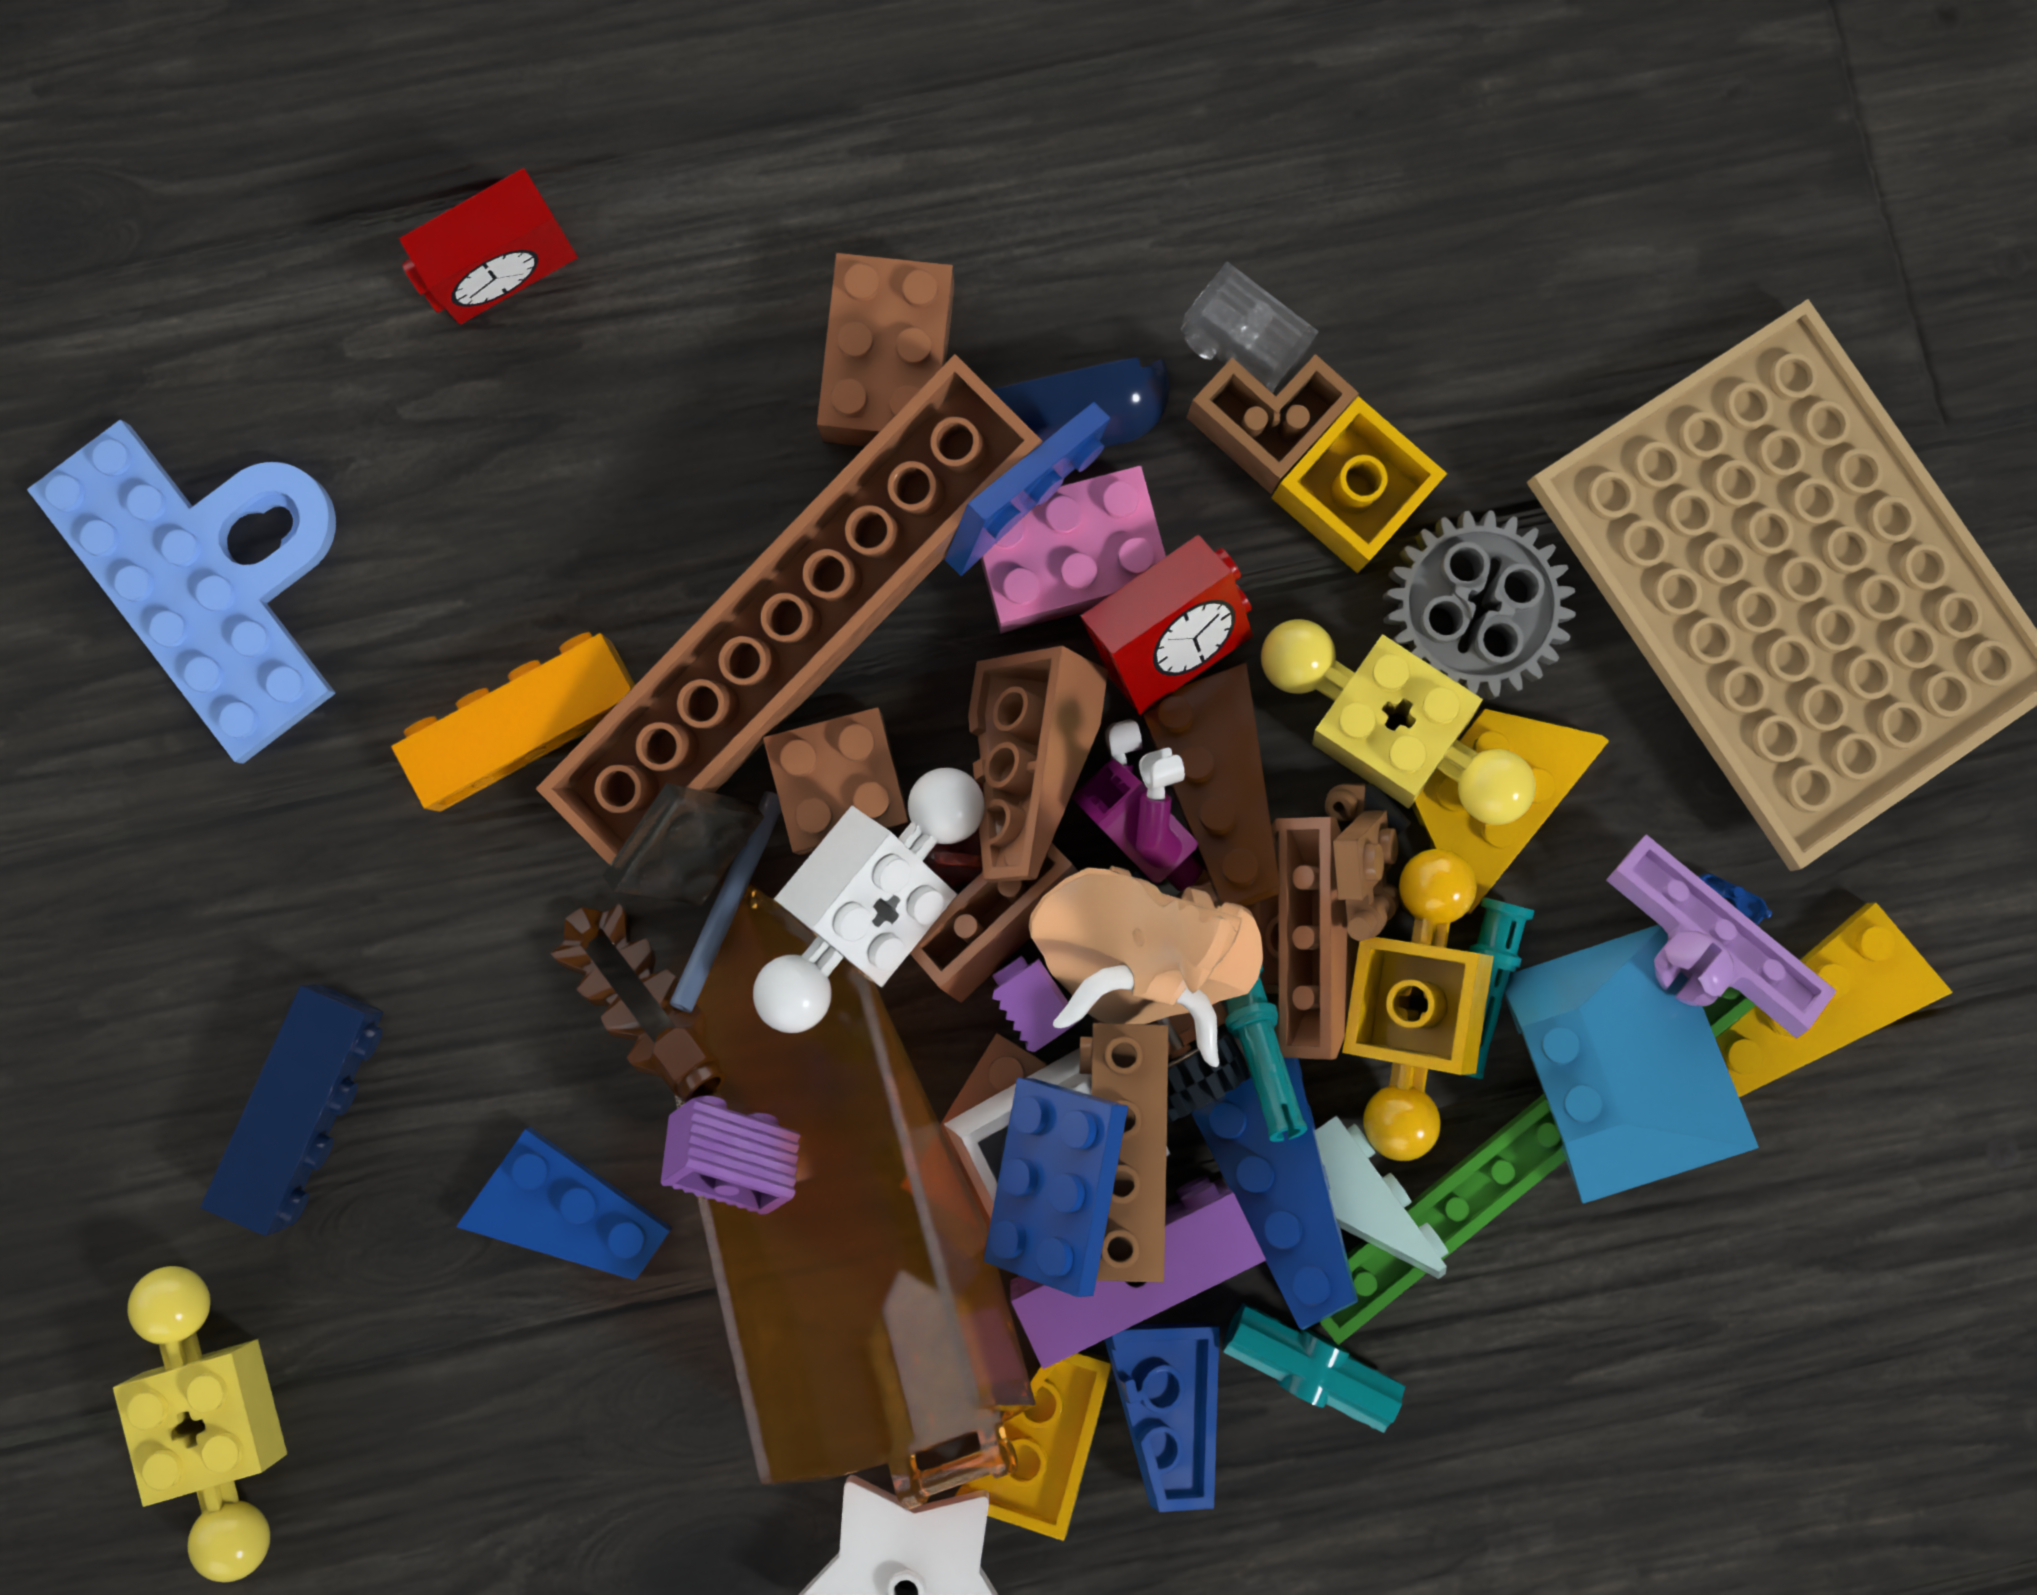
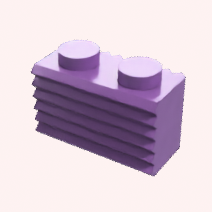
M1021 955L993 974L992 977L998 985L994 987L992 999L1000 1000L999 1009L1006 1011V1020L1013 1021V1030L1019 1031V1039L1026 1041V1050L1036 1052L1079 1022L1077 1021L1065 1028H1055L1053 1026L1054 1020L1066 1007L1068 1001L1040 959L1037 958L1030 964H1027Z
M714 1096L692 1098L669 1115L661 1184L663 1186H672L673 1189H683L685 1193L693 1192L695 1196L704 1195L706 1199H715L716 1202L736 1205L737 1208H747L748 1212L757 1211L759 1215L768 1214L794 1197L796 1192L794 1185L797 1181L795 1174L798 1170L795 1164L799 1158L796 1153L800 1147L797 1142L801 1135L797 1131L779 1126V1120L773 1115L766 1113L745 1115L727 1109V1103L724 1100Z

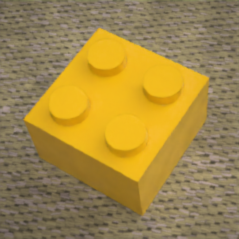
M1358 396L1283 479L1271 498L1358 574L1447 473Z

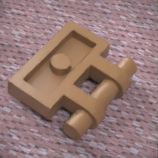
M1387 810L1363 811L1333 841L1338 900H1345L1347 931L1351 938L1358 941L1377 936L1386 925V922L1395 915L1400 904L1398 889L1396 886L1388 884L1386 880V872L1392 867L1391 864L1396 863L1398 856L1397 833L1394 828H1388Z

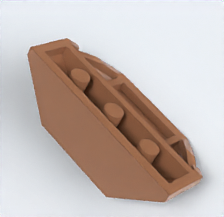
M1335 817L1276 818L1271 825L1280 883V894L1245 907L1251 911L1261 934L1262 966L1264 972L1260 979L1268 1003L1276 1005L1278 1011V1023L1274 1027V1031L1283 1058L1332 1060L1337 1058L1345 1037L1359 941L1351 938L1347 931L1345 900H1338L1333 841L1341 834V830Z

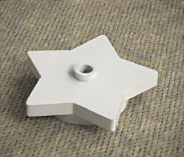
M850 1475L847 1477L844 1486L840 1551L798 1595H998L980 1566L989 1506V1492L987 1490H979L927 1504L907 1502L857 1476ZM909 1580L916 1585L917 1589L906 1590L898 1586L897 1583Z

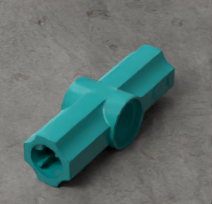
M1242 1303L1237 1312L1234 1313L1225 1331L1224 1341L1221 1346L1224 1353L1277 1379L1276 1383L1310 1404L1322 1408L1327 1404L1345 1413L1350 1418L1365 1423L1372 1429L1375 1428L1383 1433L1394 1422L1402 1406L1403 1393L1406 1387L1402 1382L1349 1356L1350 1352L1312 1330L1306 1328L1299 1331L1254 1306L1251 1307Z

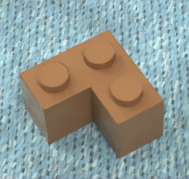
M1316 354L1277 396L1271 393L1232 357L1193 399L1186 418L1264 489L1272 494L1283 479L1357 398L1359 393Z

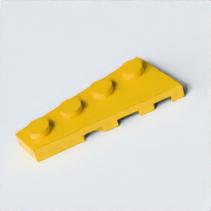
M1866 903L1800 959L1803 964L1836 990L1834 996L1808 1031L1796 1039L1755 1005L1715 1039L1738 1097H1741L1953 992L1877 903Z

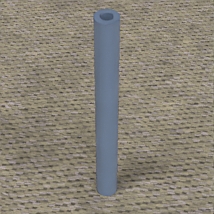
M769 791L764 792L669 1004L681 1011L692 1013L782 811L778 794Z

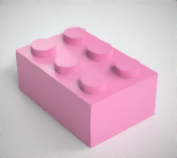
M1141 465L1060 486L1046 502L1039 506L1036 505L980 558L1000 634L1088 611L1166 557Z

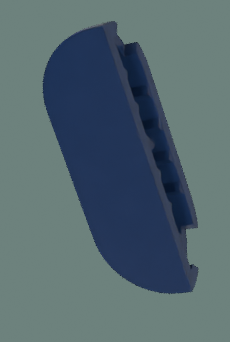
M1129 358L991 390L1043 442L1091 403L1095 402L1111 418L1100 439L1105 448L1136 440L1147 434L1159 422L1168 404L1170 381L1166 363L1163 359L1152 363L1153 365L1141 367L1139 358Z

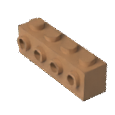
M1093 1023L1092 1037L1080 1036L1079 1074H1092L1091 1095L1128 1106L1096 1281L1164 1283L1168 1025Z

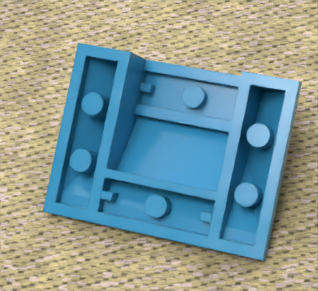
M1659 924L1511 973L1504 990V997L1518 1034L1522 1033L1563 1142L1561 1149L1582 1204L1759 1148L1703 1007L1691 1006L1675 999L1676 994L1687 982L1688 978L1680 971L1666 990L1660 986L1656 978L1654 959L1668 941V934Z

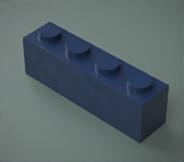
M321 984L300 985L200 1206L201 1209L265 1237L286 1229L288 1225L293 1226L298 1221L309 1199V1193L304 1191L313 1170L317 1171L322 1167L332 1149L334 1139L328 1135L337 1115L342 1116L346 1113L356 1096L358 1083L354 1082L353 1079L361 1061L370 1059L381 1040L382 1028L377 1026L384 1011Z

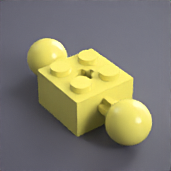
M1294 619L1283 622L1276 626L1265 638L1261 649V664L1266 677L1274 686L1282 691L1293 694L1308 693L1317 689L1335 701L1315 729L1312 745L1369 783L1374 784L1408 809L1437 769L1458 782V794L1463 807L1472 817L1483 823L1492 825L1507 824L1520 818L1530 808L1535 797L1536 781L1532 769L1522 757L1504 749H1489L1477 753L1457 740L1475 715L1483 699L1385 635H1381L1355 673L1336 661L1335 646L1330 635L1320 625L1312 621ZM1397 713L1404 716L1408 727L1400 725L1395 731L1388 729L1385 726L1388 719L1387 714L1393 715Z
M179 1266L162 1267L146 1274L135 1285L128 1300L127 1312L130 1324L135 1332L146 1341L159 1344L164 1366L142 1372L114 1386L113 1391L142 1506H149L196 1492L202 1514L195 1521L188 1537L190 1561L197 1572L205 1578L216 1582H232L252 1573L265 1558L270 1545V1528L265 1516L254 1505L239 1501L234 1481L262 1473L287 1455L258 1339L202 1355L196 1332L203 1326L209 1314L210 1293L208 1287L198 1274L187 1268ZM199 1420H203L205 1428L201 1425Z

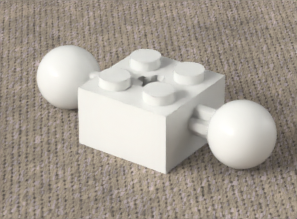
M946 767L931 770L920 777L914 784L908 799V813L911 823L899 838L851 805L774 898L775 901L816 934L817 938L802 956L785 955L775 958L759 972L754 983L753 1001L757 1013L767 1025L781 1032L798 1033L808 1030L819 1023L825 1016L831 1002V985L828 976L843 958L882 988L952 902L957 893L937 876L923 860L937 843L954 844L961 842L971 836L979 827L984 815L985 802L979 785L970 775L961 770Z

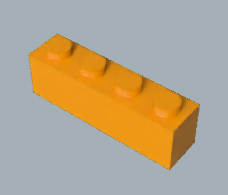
M590 632L577 635L559 647L562 654L542 665L539 660L525 663L508 674L509 683L492 692H489L487 688L471 692L456 702L458 710L440 720H437L436 716L427 717L404 730L406 738L392 745L391 748L423 808L441 812L594 729L635 686L612 641L601 633L594 637Z

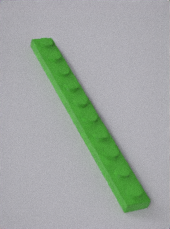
M1729 986L1721 997L1718 996L1714 1003L1702 1007L1716 1038L1752 1009L1755 1004L1740 991ZM1545 1094L1535 1100L1404 1208L1418 1228L1427 1222L1439 1236L1449 1252L1441 1258L1442 1260L1565 1161L1561 1149L1563 1142ZM1363 1240L1347 1253L1358 1302L1320 1321V1324L1336 1344L1339 1345L1423 1277L1426 1272Z

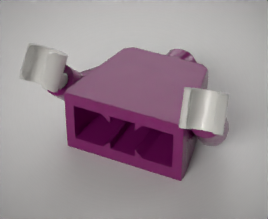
M1128 719L1112 723L1105 731V741L1111 759L1071 798L1155 885L1166 879L1177 891H1183L1199 879L1203 872V867L1191 855L1197 848L1198 842L1170 813L1172 798L1165 794L1164 786L1184 780L1185 773L1182 759L1179 755L1172 756V750L1169 747L1144 755L1139 761L1143 784L1133 775L1134 765L1127 764L1125 753L1142 749V739L1137 722Z

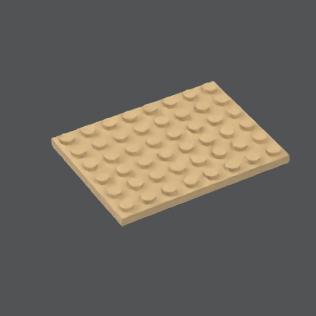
M1809 299L1526 482L1790 871L1800 870L2037 705L2036 627Z

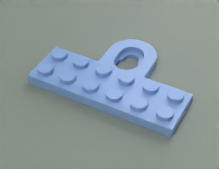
M120 419L27 489L234 762L244 764L335 694V691L267 604L319 564L329 551L334 539L336 515L333 503L323 486L304 471L280 462L255 464L241 470L196 505L192 506L131 425ZM274 507L288 509L293 517V526L291 531L281 539L279 549L266 559L251 565L238 564L232 558L228 550L227 537L231 527L239 518L247 514H264Z

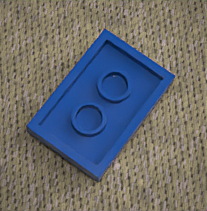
M1017 1077L983 1262L1075 1297L1094 1296L1127 1116V1105L1038 1079Z

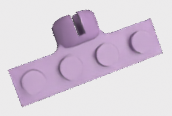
M1647 834L1633 847L1606 879V881L1662 926L1668 934L1667 943L1654 959L1655 975L1664 990L1670 986L1680 971L1688 978L1687 982L1675 996V999L1679 1002L1691 1006H1708L1714 1003L1718 996L1721 997L1730 986L1740 991L1797 1039L1811 1028L1836 993L1834 988Z

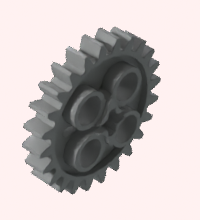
M1465 511L1458 517L1457 529L1454 528L1453 524L1446 517L1441 518L1436 523L1437 537L1426 529H1423L1415 537L1421 551L1414 547L1406 546L1400 552V557L1409 568L1394 567L1389 571L1388 576L1400 584L1401 587L1390 589L1383 594V600L1398 605V610L1388 614L1383 618L1385 624L1400 625L1402 632L1395 636L1392 641L1400 646L1408 644L1412 654L1457 683H1461L1463 687L1474 694L1477 693L1479 685H1481L1488 700L1499 696L1501 682L1511 694L1523 689L1520 673L1531 682L1540 679L1543 674L1537 661L1547 665L1558 661L1559 656L1549 644H1563L1569 641L1571 637L1566 631L1558 627V623L1569 621L1576 615V612L1560 606V601L1575 593V588L1558 586L1556 579L1568 570V566L1557 565L1550 567L1547 560L1553 554L1556 547L1552 544L1537 550L1533 546L1539 531L1537 528H1533L1521 537L1516 534L1517 517H1511L1501 528H1497L1494 511H1488L1482 517L1479 526H1476L1470 511ZM1452 556H1462L1470 561L1474 570L1472 581H1461L1453 575L1450 569V559ZM1493 558L1497 559L1500 564L1498 571L1489 584L1481 604L1488 612L1475 620L1470 630L1466 653H1460L1457 648L1459 641L1468 628L1476 610V605L1469 600L1484 589L1489 574L1490 561ZM1506 577H1515L1524 583L1527 589L1525 603L1515 602L1508 597L1504 588ZM1431 609H1443L1449 613L1454 624L1451 635H1441L1433 630L1429 622ZM1486 630H1496L1506 639L1507 650L1503 657L1494 656L1485 648L1483 639Z

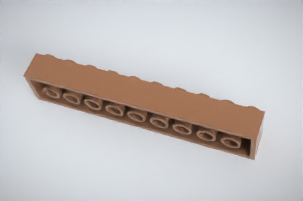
M954 354L542 781L536 790L618 874L640 870L764 743L763 737L772 735L946 557L967 504L1041 445L1043 441Z

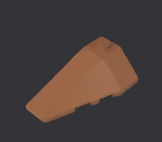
M1064 646L981 660L976 663L968 719L970 733L978 736L980 759L973 763L974 780L983 785L985 802L983 819L979 825L984 880L992 883L1037 878L1101 725L1108 670Z

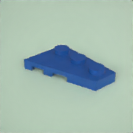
M1095 402L1091 403L972 499L966 506L945 561L962 576L1036 505L1039 506L1046 502L1059 489L1068 474L1075 468L1079 472L1083 471L1100 455L1104 449L1100 439L1111 418Z
M532 1127L526 1128L456 1226L457 1228L632 1280H636L641 1275L673 1229V1227Z

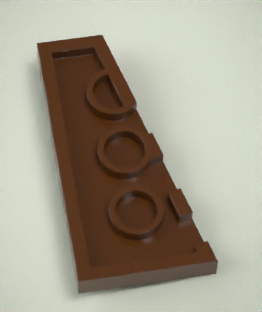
M1246 662L1181 686L1141 714L1155 751L1169 747L1172 750V756L1179 755L1182 759L1185 773L1184 780L1171 784L1170 787L1189 833L1198 842L1197 852L1220 907L1225 902L1246 907L1280 894L1278 869Z

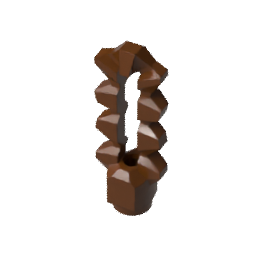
M618 903L606 912L580 907L566 917L563 943L553 950L551 954L559 965L573 972L585 975L576 990L586 1001L593 1005L609 1006L600 1017L608 1033L614 1037L636 1041L626 1057L637 1071L662 1077L674 1095L682 1098L685 1103L692 1098L713 1095L724 1083L726 1075L720 1068L718 1058L707 1045V1018L698 1005L694 1006L692 1013H687L669 1004L679 981L668 969L653 974L656 963L655 952L647 938L631 942L628 915ZM605 934L675 1025L676 1028H667L657 1035L655 1044L585 951L588 948V943L597 936L603 937Z

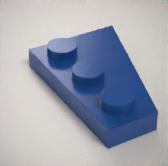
M1210 1322L1139 1324L1104 1339L1149 1505L1158 1512L1214 1509L1220 1327Z

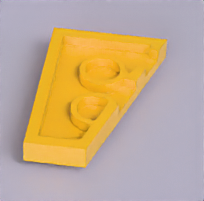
M1082 1350L1045 1369L1041 1366L955 1496L987 1490L989 1492L987 1516L1064 1541L1069 1529L1112 1369L1110 1359Z

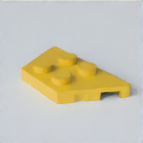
M1489 709L1480 711L1457 740L1477 753L1489 749H1504L1516 753L1528 763L1536 781L1535 797L1527 812L1517 820L1502 825L1483 823L1472 817L1460 801L1458 782L1438 769L1411 805L1419 824L1426 829L1430 838L1431 849H1445L1460 855L1468 862L1474 872L1477 886L1476 896L1472 906L1465 914L1472 913L1482 898L1606 746L1609 740L1603 735Z

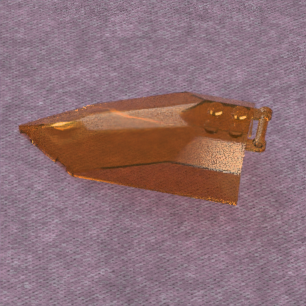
M726 876L722 880L721 885H723ZM750 882L695 1005L699 1006L707 1018V1045L718 1058L720 1068L726 1075L722 1086L711 1096L724 1100L727 1103V1109L745 1115L752 1113L773 1115L779 1120V1126L797 1131L801 1135L797 1142L800 1147L796 1153L799 1158L795 1164L798 1168L795 1174L797 1181L794 1185L796 1192L793 1199L772 1212L761 1215L757 1211L748 1212L747 1208H737L736 1205H727L726 1202L706 1199L704 1195L697 1196L759 1479L763 1485L825 1481L888 1464L897 1499L903 1508L909 1510L926 1504L930 1495L991 1474L994 1478L998 1479L1015 1473L1018 1468L1017 1455L1013 1444L1006 1437L1003 1423L1035 1406V1399L998 1267L983 1262L988 1239L986 1223L874 982L859 969L854 968L842 959L828 976L831 985V1002L825 1016L819 1023L808 1030L798 1033L781 1032L767 1025L757 1013L753 1001L754 983L759 972L775 958L785 955L802 956L817 938V935L774 899L765 895ZM674 1095L676 1106L678 1109L682 1105H684L685 1102L682 1100V1098ZM978 1433L981 1451L922 1472L917 1468L914 1455Z

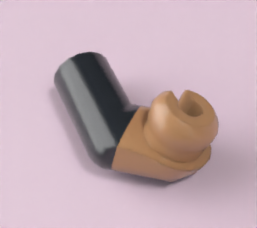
M1340 784L1332 788L1327 794L1325 810L1329 817H1335L1339 822L1354 821L1363 811L1387 810L1388 828H1394L1397 836L1411 824L1409 819L1391 799L1374 784Z

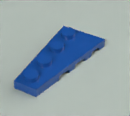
M1283 1058L1303 1120L1307 1124L1308 1130L1304 1134L1289 1140L1287 1131L1282 1132L1283 1141H1270L1269 1131L1251 1076L1247 1081L1240 1083L1241 1085L1234 1090L1226 1092V1095L1207 1103L1205 1107L1199 1110H1193L1191 1113L1228 1187L1234 1192L1263 1252L1266 1263L1299 1329L1304 1330L1357 1303L1358 1299L1340 1226L1336 1220L1329 1192L1330 1185L1325 1165L1322 1163L1314 1131L1316 1128L1301 1078L1303 1075L1299 1059Z

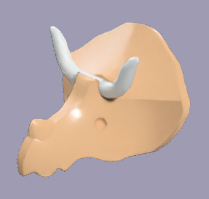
M1111 866L1109 870L1086 868L1065 878L1041 898L1030 915L1028 925L1031 938L1043 954L1051 975L1072 995L1066 1007L1054 1020L1053 1026L1055 1028L1069 1027L1081 1020L1086 1014L1107 1024H1147L1169 1016L1191 1013L1195 1023L1197 1047L1204 1061L1213 1067H1218L1219 1058L1217 1048V1016L1212 1005L1219 1001L1248 994L1258 980L1263 961L1261 934L1251 911L1245 907L1225 902L1220 910H1216L1210 895L1206 891L1192 887L1185 889L1181 899L1161 893L1157 886L1147 880L1132 877L1129 870Z

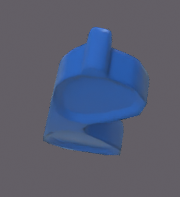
M1701 874L1698 876L1756 925L1764 918L1771 917L1772 911L1767 908L1765 901L1761 897L1714 874Z

